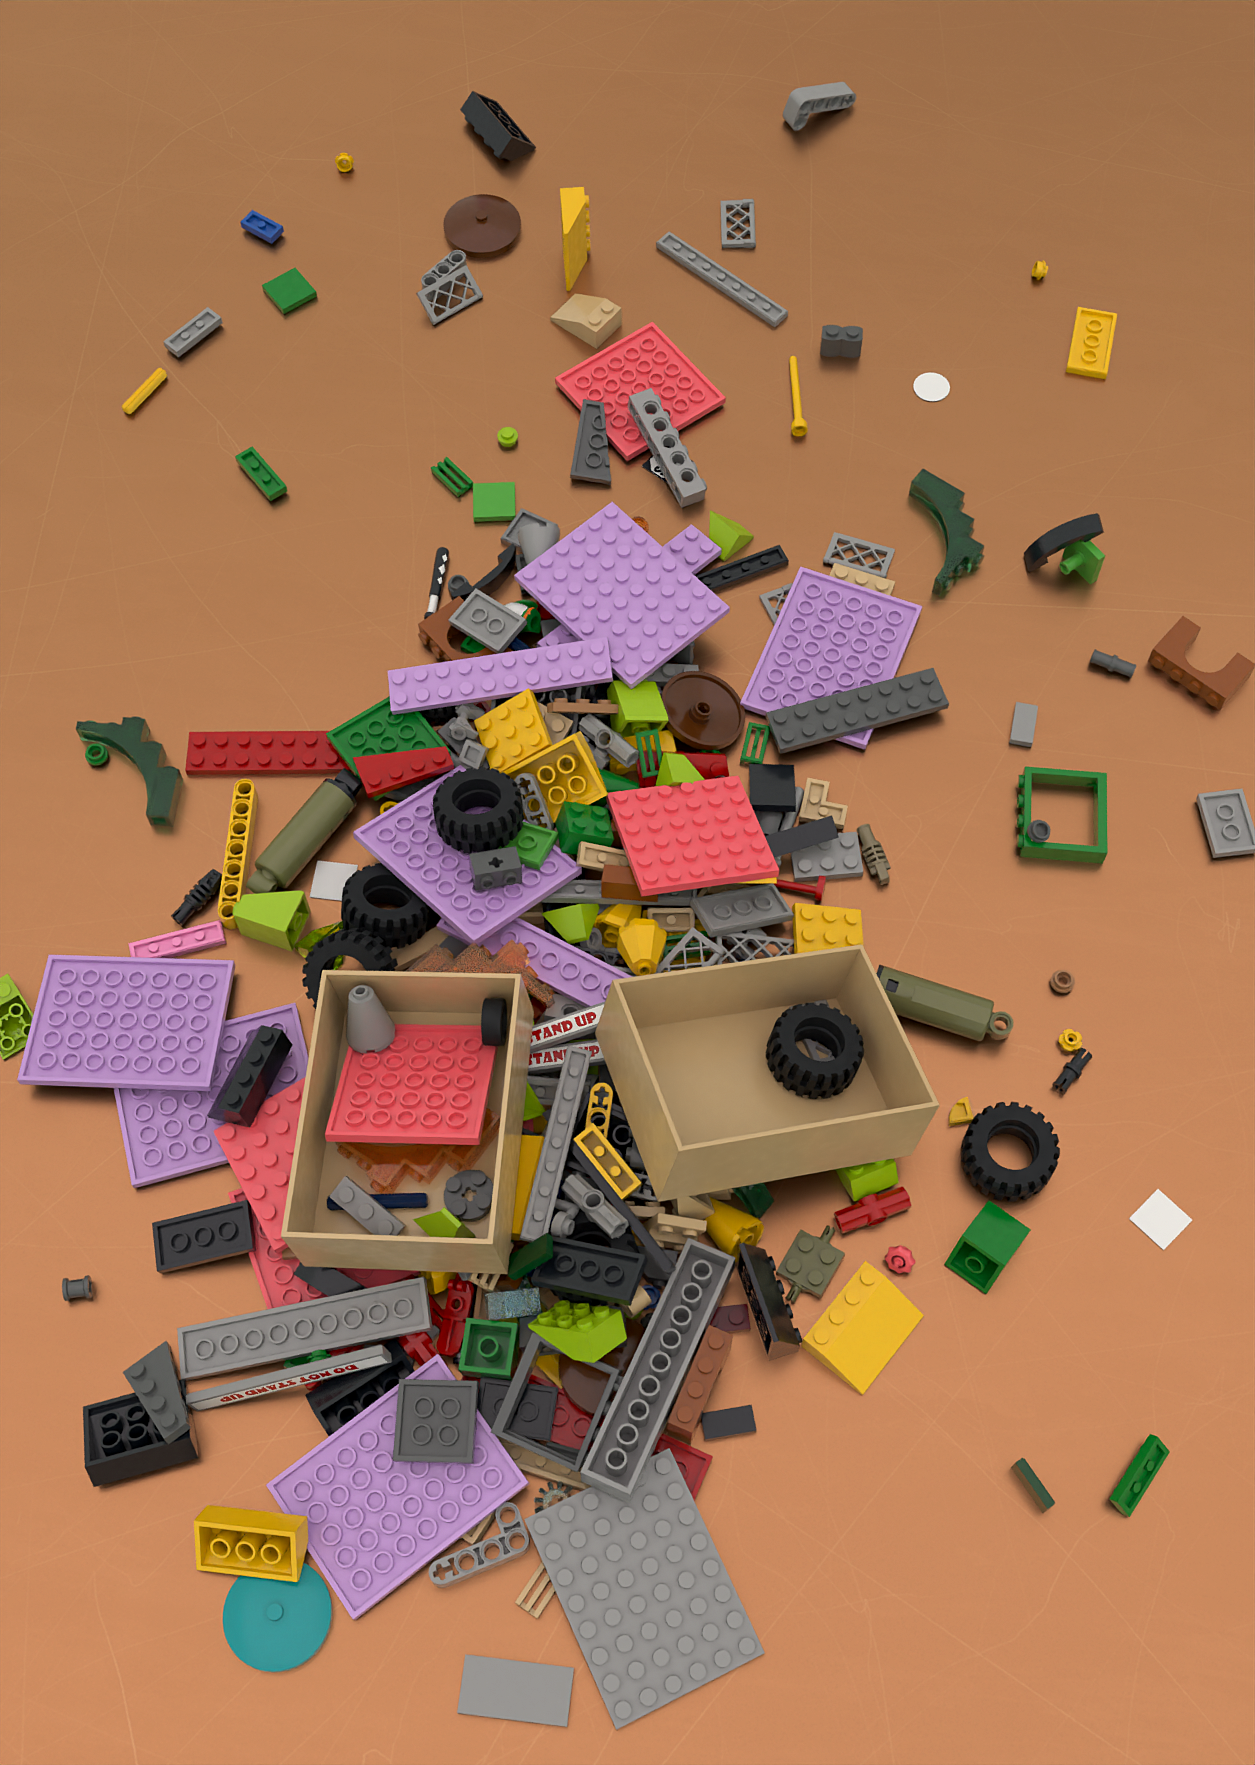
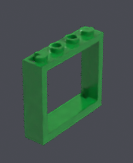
M1025 766L1022 775H1018L1017 788H1021V794H1018L1017 808H1021V814H1018L1017 828H1020V834L1017 836L1016 843L1020 847V857L1103 864L1108 853L1107 773ZM1032 782L1093 787L1094 846L1051 842L1036 843L1031 841L1027 828L1031 823Z

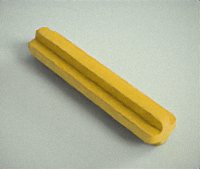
M157 368L123 403V411L128 415L132 414L167 377L166 371L162 368Z

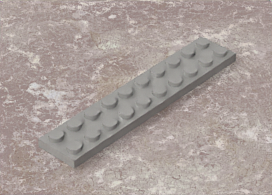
M426 1278L410 1279L177 1328L181 1380L187 1381L308 1356L315 1350L332 1351L433 1330Z

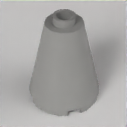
M533 523L519 529L518 540L527 565L559 542L560 528L557 525L546 523L547 527H540L539 523Z
M359 985L349 992L346 1038L349 1046L360 1053H367L366 1050L379 1052L387 1048L395 1038L394 1022L373 989L367 985Z

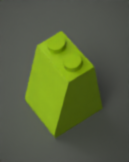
M621 679L612 681L607 689L608 700H611V704H618V714L610 715L612 730L620 733L622 738L635 736V732H643L655 728L658 729V732L662 731L668 722V715L656 682L644 679L633 689H630Z
M299 890L242 895L240 901L235 903L232 914L241 935L292 952L311 910L305 893Z

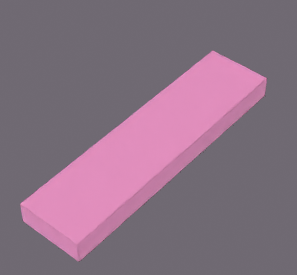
M221 920L128 943L131 957L172 958L226 944Z

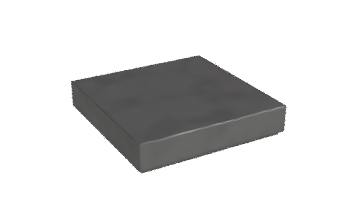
M521 508L500 540L502 544L507 546L513 543L516 546V550L522 552L518 540V533L521 527L533 523H539L540 527H547L546 523L557 526L558 524Z

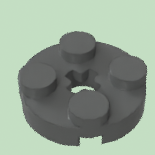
M465 1170L450 1177L446 1182L444 1190V1202L448 1211L465 1222H473L484 1218L491 1209L493 1183L480 1170ZM468 1190L477 1192V1195L473 1196L472 1201L463 1198V1195Z

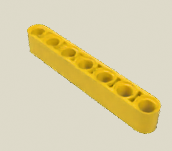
M241 779L234 786L218 902L219 918L223 926L230 930L236 929L238 926L234 916L228 918L226 916L233 912L235 903L239 902L242 895L246 894V884L248 882L258 804V794L254 783L250 779ZM242 851L241 854L234 855L236 852ZM234 872H240L239 874L232 876ZM237 892L236 895L229 896L231 893Z

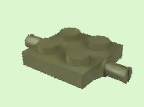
M826 1225L821 1237L812 1236L800 1229L778 1267L776 1275L786 1279L792 1285L785 1297L788 1301L791 1299V1303H795L801 1291L809 1292L822 1298L844 1259L845 1253L829 1243L836 1231L833 1227L830 1229V1226Z

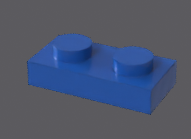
M254 210L240 222L243 229L271 244L284 232L282 225Z

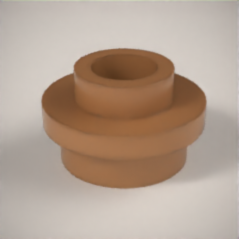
M1058 970L1053 973L1050 983L1055 991L1067 993L1073 989L1075 979L1069 971ZM1058 980H1064L1066 985L1060 984Z

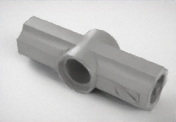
M591 713L583 717L579 722V730L592 739L597 747L607 751L625 767L629 768L632 764L636 763L639 758V751L624 740L620 733L610 729Z
M572 1174L565 1179V1183L561 1187L562 1191L585 1212L589 1221L595 1222L612 1239L619 1238L625 1233L629 1225L628 1221L605 1200L601 1191L590 1186L579 1174Z

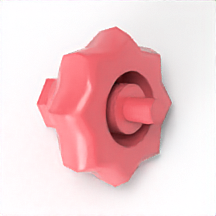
M902 1245L889 1247L888 1253L884 1256L889 1269L896 1271L898 1274L911 1272L912 1266L916 1262L912 1256V1251Z

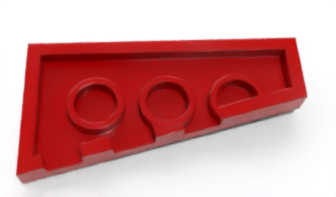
M446 746L353 757L368 798L454 769L453 761Z
M643 750L646 770L650 772L647 750ZM652 750L655 770H659L656 750ZM684 751L667 752L683 754L705 780L715 779L716 776H719L717 778H723L722 776L729 777L725 754L685 753ZM638 758L636 768L639 787H655L658 775L643 778Z

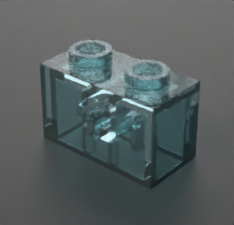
M538 1287L484 1293L486 1318L488 1320L541 1313Z

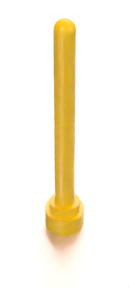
M791 356L789 358L794 410L791 432L794 436H804L808 432L807 422L802 418L797 358Z

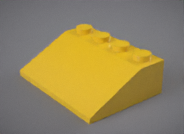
M584 187L560 188L566 291L572 289L587 261V251H591L590 239H586V237H590V226L586 225V223H590L589 210H586V208H589V195H585Z
M581 731L503 771L514 781L518 775L523 773H531L535 776L553 823H555L564 801L589 805L608 795L592 751ZM523 777V782L520 783L521 787H526L528 793L524 794L525 798L536 794L535 791L529 792L528 785L531 782ZM530 799L528 807L532 811H538L540 803L536 799ZM523 810L524 819L528 822L525 812ZM543 812L533 816V819L539 818L540 825L538 826L543 828L548 826L547 823L543 824L540 817L544 816Z
M865 1261L803 1338L801 1347L863 1395L924 1315L886 1276Z

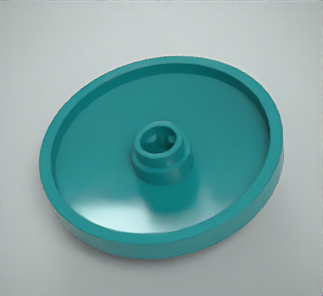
M304 1562L298 1582L240 1575L229 1590L224 1604L223 1629L226 1640L235 1655L254 1669L271 1673L295 1669L309 1661L320 1650L329 1634L333 1617L331 1595L321 1576Z

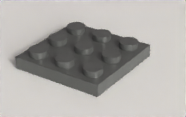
M399 1379L393 1461L474 1464L479 1382Z

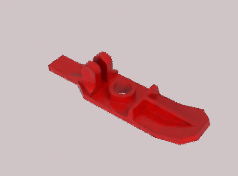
M458 1272L455 1279H449L448 1281L449 1292L444 1315H442L441 1331L436 1344L439 1354L453 1357L461 1351L466 1318H469L474 1294L473 1283L468 1279L463 1281ZM460 1300V1307L456 1309L455 1302Z

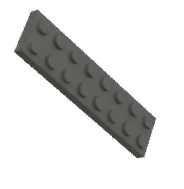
M934 668L766 712V719L781 754L948 708L949 702Z

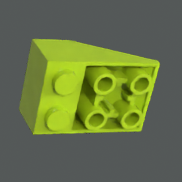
M9 974L0 978V1056L3 1060L26 1046L34 1015Z
M894 1159L835 1169L843 1186L854 1202L899 1183Z
M562 1300L555 1303L554 1307L547 1312L540 1313L535 1320L528 1324L532 1331L573 1360L595 1363L627 1339L621 1310L611 1309L608 1306L598 1307L591 1306L588 1303L577 1304L570 1303L568 1300Z

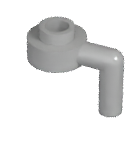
M592 928L589 940L580 942L581 947L620 954L617 948H606L602 944V935L597 928Z
M556 1198L554 1208L562 1211H559L552 1221L551 1234L555 1237L566 1238L574 1230L575 1222L573 1219L579 1213L580 1208L574 1203Z

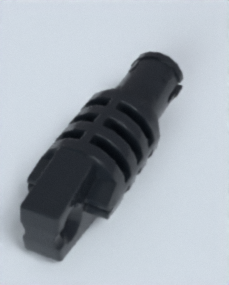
M215 869L208 872L197 882L198 885L195 884L193 886L194 889L189 891V895L186 894L184 896V902L171 917L182 926L191 914L201 910L202 905L207 903L206 900L209 901L211 899L210 896H213L220 887L222 874Z

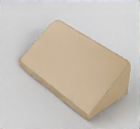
M691 906L648 907V919H654L661 929L663 927L666 932L690 931L692 927L695 928V912Z

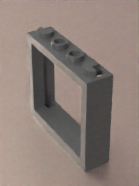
M532 1332L490 1433L573 1471L580 1472L599 1433L602 1420L606 1417L611 1407L614 1391L617 1392L624 1377L621 1374L623 1370L601 1360H597L595 1363L581 1361L611 1376L577 1458L569 1457L508 1429L543 1345L563 1353L537 1333Z

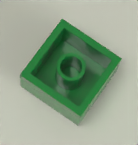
M563 802L555 821L559 834L561 853L577 855L578 846L581 841L611 847L614 837L607 808L577 802Z
M466 1318L458 1368L460 1373L467 1377H487L512 1381L516 1373L519 1352L520 1326L518 1323Z

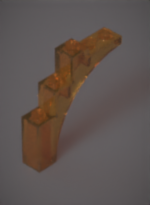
M512 939L491 958L489 957L492 954L483 944L480 947L476 943L470 944L454 960H452L454 958L453 954L446 947L441 949L435 944L405 971L521 974L528 994L535 997L547 1009L555 1003L552 996L554 994L553 990L546 983L541 985L536 979L538 975L530 966L525 968L530 963L527 956L530 952L521 942L516 944Z
M486 1108L479 1145L415 1144L386 1147L374 1146L364 1142L335 1143L338 1147L337 1152L346 1159L354 1158L357 1160L356 1164L367 1172L366 1175L371 1181L369 1184L371 1188L380 1194L383 1191L387 1194H393L407 1174L419 1183L423 1180L430 1185L446 1162L457 1172L460 1169L463 1171L471 1170L499 1133L501 1116Z

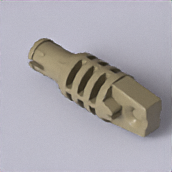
M863 824L856 829L863 844L861 851L871 875L876 874L881 885L890 882L887 870L891 869L881 843L875 840L870 824Z

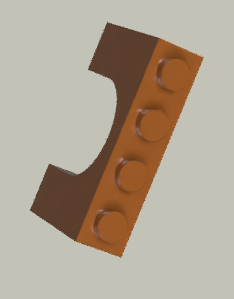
M460 596L418 624L420 640L425 645L428 644L433 654L444 662L497 654L487 647L476 653L464 654L457 652L450 646L451 639L460 632V630L449 623L450 617L464 602ZM507 647L503 653L512 652V650Z
M1182 616L1152 649L1148 661L1154 667L1170 675L1173 680L1186 686L1192 693L1199 695L1210 705L1221 710L1251 676L1255 663L1237 652L1229 663L1217 672L1208 673L1195 669L1187 661L1185 651L1196 640L1201 627Z
M612 817L611 828L614 840L611 847L623 848ZM604 864L601 880V898L658 902L659 894L641 897L630 866Z
M708 1325L667 1422L668 1436L688 1445L692 1444L717 1374H721L730 1353L732 1334Z

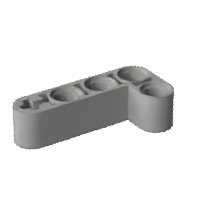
M845 82L797 88L791 92L782 116L792 129L797 131L805 126L810 113L848 108L855 102L856 94Z
M505 1502L496 1509L495 1515L501 1534L434 1561L429 1567V1577L433 1584L438 1588H447L525 1555L530 1548V1540L517 1506L513 1503ZM507 1510H511L516 1514L515 1519L510 1523H504L501 1520V1515ZM515 1536H522L525 1539V1543L520 1549H514L510 1546V1542ZM491 1546H496L500 1549L498 1557L492 1560L486 1558V1550ZM468 1556L474 1559L473 1567L469 1570L461 1569V1560ZM454 1562L455 1568L459 1573L458 1575H455L453 1570H451L453 1568L450 1563ZM442 1567L445 1571L451 1570L445 1573L444 1580L435 1577L439 1574L438 1569Z

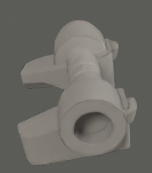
M473 703L456 705L455 709L459 717L449 726L452 730V737L457 740H463L466 737L475 739L479 733L471 728L467 720H476L483 716L485 711Z

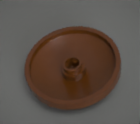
M488 194L472 195L459 200L447 211L443 223L445 238L454 250H461L466 256L473 258H489L500 255L512 248L521 234V219L515 206L501 197Z
M701 671L679 673L666 683L660 694L668 715L666 727L676 738L691 747L702 750L725 748L737 739L744 727L745 710L744 706L740 705V697L728 683L710 673Z
M627 1317V1347L614 1348L599 1359L623 1370L622 1377L625 1376L646 1331V1328ZM560 1354L558 1371L565 1394L577 1408L594 1416L611 1375L581 1361L573 1360L568 1355ZM614 1391V1394H613V1396H612L611 1402H613V1400H614V1398H615V1396H616V1394H617V1392H615V1391Z

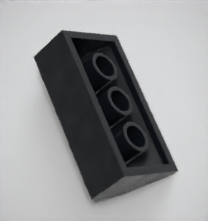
M471 92L460 110L465 115L464 119L475 127L474 131L485 139L484 143L493 148L495 156L501 160L505 158L513 161L535 150L536 146L497 101L477 92Z
M261 1025L250 1033L207 1114L209 1118L251 1127L293 1046L283 1030Z
M395 1338L383 1345L391 1353V1363L332 1377L305 1395L312 1411L328 1436H331L399 1384V1379H405L415 1372Z

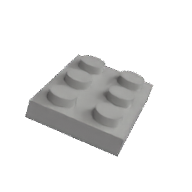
M476 588L449 619L450 625L497 654L503 653L527 624L525 618Z
M1243 789L1198 794L1196 800L1213 858L1255 853V828Z
M857 832L838 833L839 838L791 852L794 882L818 880L819 875L826 876V879L863 876Z

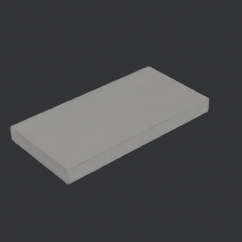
M774 883L691 898L690 906L710 937L792 921L794 916Z
M465 1654L457 1713L567 1727L574 1668Z

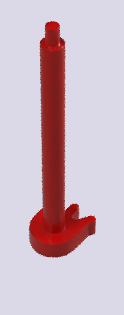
M819 875L817 887L777 879V883H774V885L778 888L815 894V900L822 901L826 876Z

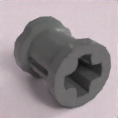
M87 1275L83 1279L76 1280L63 1278L62 1293L64 1301H70L71 1298L83 1296L92 1298L91 1277Z

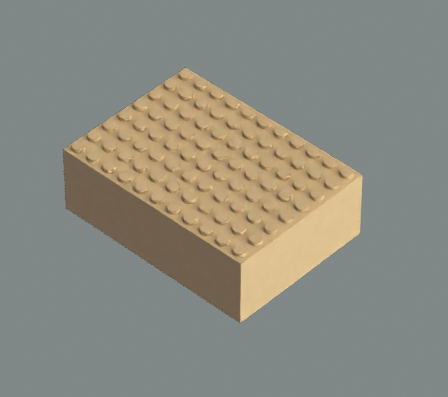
M863 945L612 980L595 1031L658 1202L912 1155L940 1106ZM827 1000L831 1009L835 1007L840 1010L843 1016L846 1014L851 1018L852 1025L856 1024L860 1030L858 1035L863 1037L864 1056L852 1083L842 1093L838 1095L832 1094L831 1098L822 1099L821 1096H818L817 1099H809L807 1095L801 1097L795 1095L796 1092L791 1089L788 1091L783 1087L781 1081L777 1082L773 1077L774 1071L771 1072L767 1065L766 1045L776 1020L789 1007ZM803 1041L795 1042L798 1049L810 1058ZM816 1050L820 1059L828 1057V1055Z
M322 970L281 1238L303 1266L508 1274L534 1011L521 974ZM359 985L370 986L394 1024L481 1026L484 999L504 998L506 1000L507 1037L505 1045L498 1047L479 1145L326 1141L325 1131L349 1047L346 1038L349 992ZM465 1170L483 1171L493 1183L491 1209L480 1220L473 1222L460 1220L476 1235L474 1238L430 1237L413 1220L441 1211L444 1207L447 1209L444 1202V1190L446 1182L450 1177ZM348 1176L368 1194L426 1193L428 1195V1206L426 1208L387 1209L406 1226L398 1236L374 1235L347 1211L329 1210L327 1208V1197L331 1195L343 1178ZM468 1190L463 1195V1198L472 1201L473 1196L477 1195V1192Z

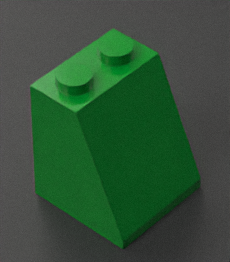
M988 1200L962 1234L944 1265L987 1294L1031 1229Z

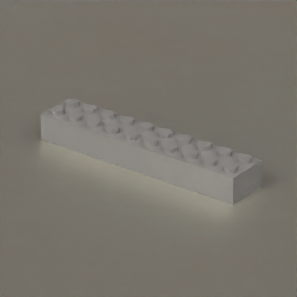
M687 1239L675 1265L676 1270L672 1272L582 1467L580 1472L582 1482L631 1503L708 1325L711 1323L734 1271L736 1257L693 1239Z

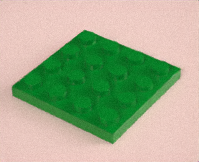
M390 696L326 733L329 742L359 779L360 776L353 757L446 746L419 711L393 715L390 706ZM389 792L374 796L373 799L376 801Z

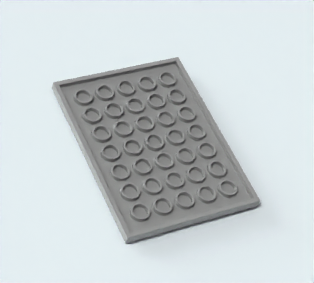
M670 1448L650 1458L631 1503L591 1486L524 1519L616 1730L765 1653Z

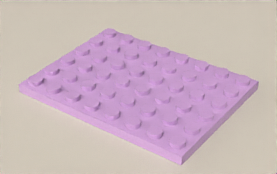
M613 502L514 575L515 580L579 641L608 637L612 672L630 689H633L730 612V607Z
M800 567L740 705L744 706V709L766 716V712L893 679L922 611V606ZM873 729L835 740L865 750Z
M459 765L355 830L353 835L355 840L470 944L476 946L582 874V867L576 866L574 860L565 853H561V850L554 845L540 870L527 867L524 864L521 865L522 883L475 891L470 872L469 854L464 853L463 850H455L451 845L449 846L442 841V838L437 833L433 811V796L439 785L443 784L447 777H453L454 773L466 771L464 767ZM474 807L464 813L482 814L493 808Z
M48 955L17 1078L19 1084L211 1091L236 966L234 960Z
M296 1003L225 1021L211 1091L114 1088L133 1188L229 1163L213 1132L228 1122L209 1118L207 1114L250 1033L261 1025L283 1030L293 1045L265 1100L306 1077L309 1056Z
M439 1354L405 1378L457 1380ZM397 1384L266 1484L284 1514L307 1516V1549L353 1620L359 1618L530 1484L497 1436L490 1433L492 1429L478 1409L474 1464L394 1462L393 1450L399 1386Z

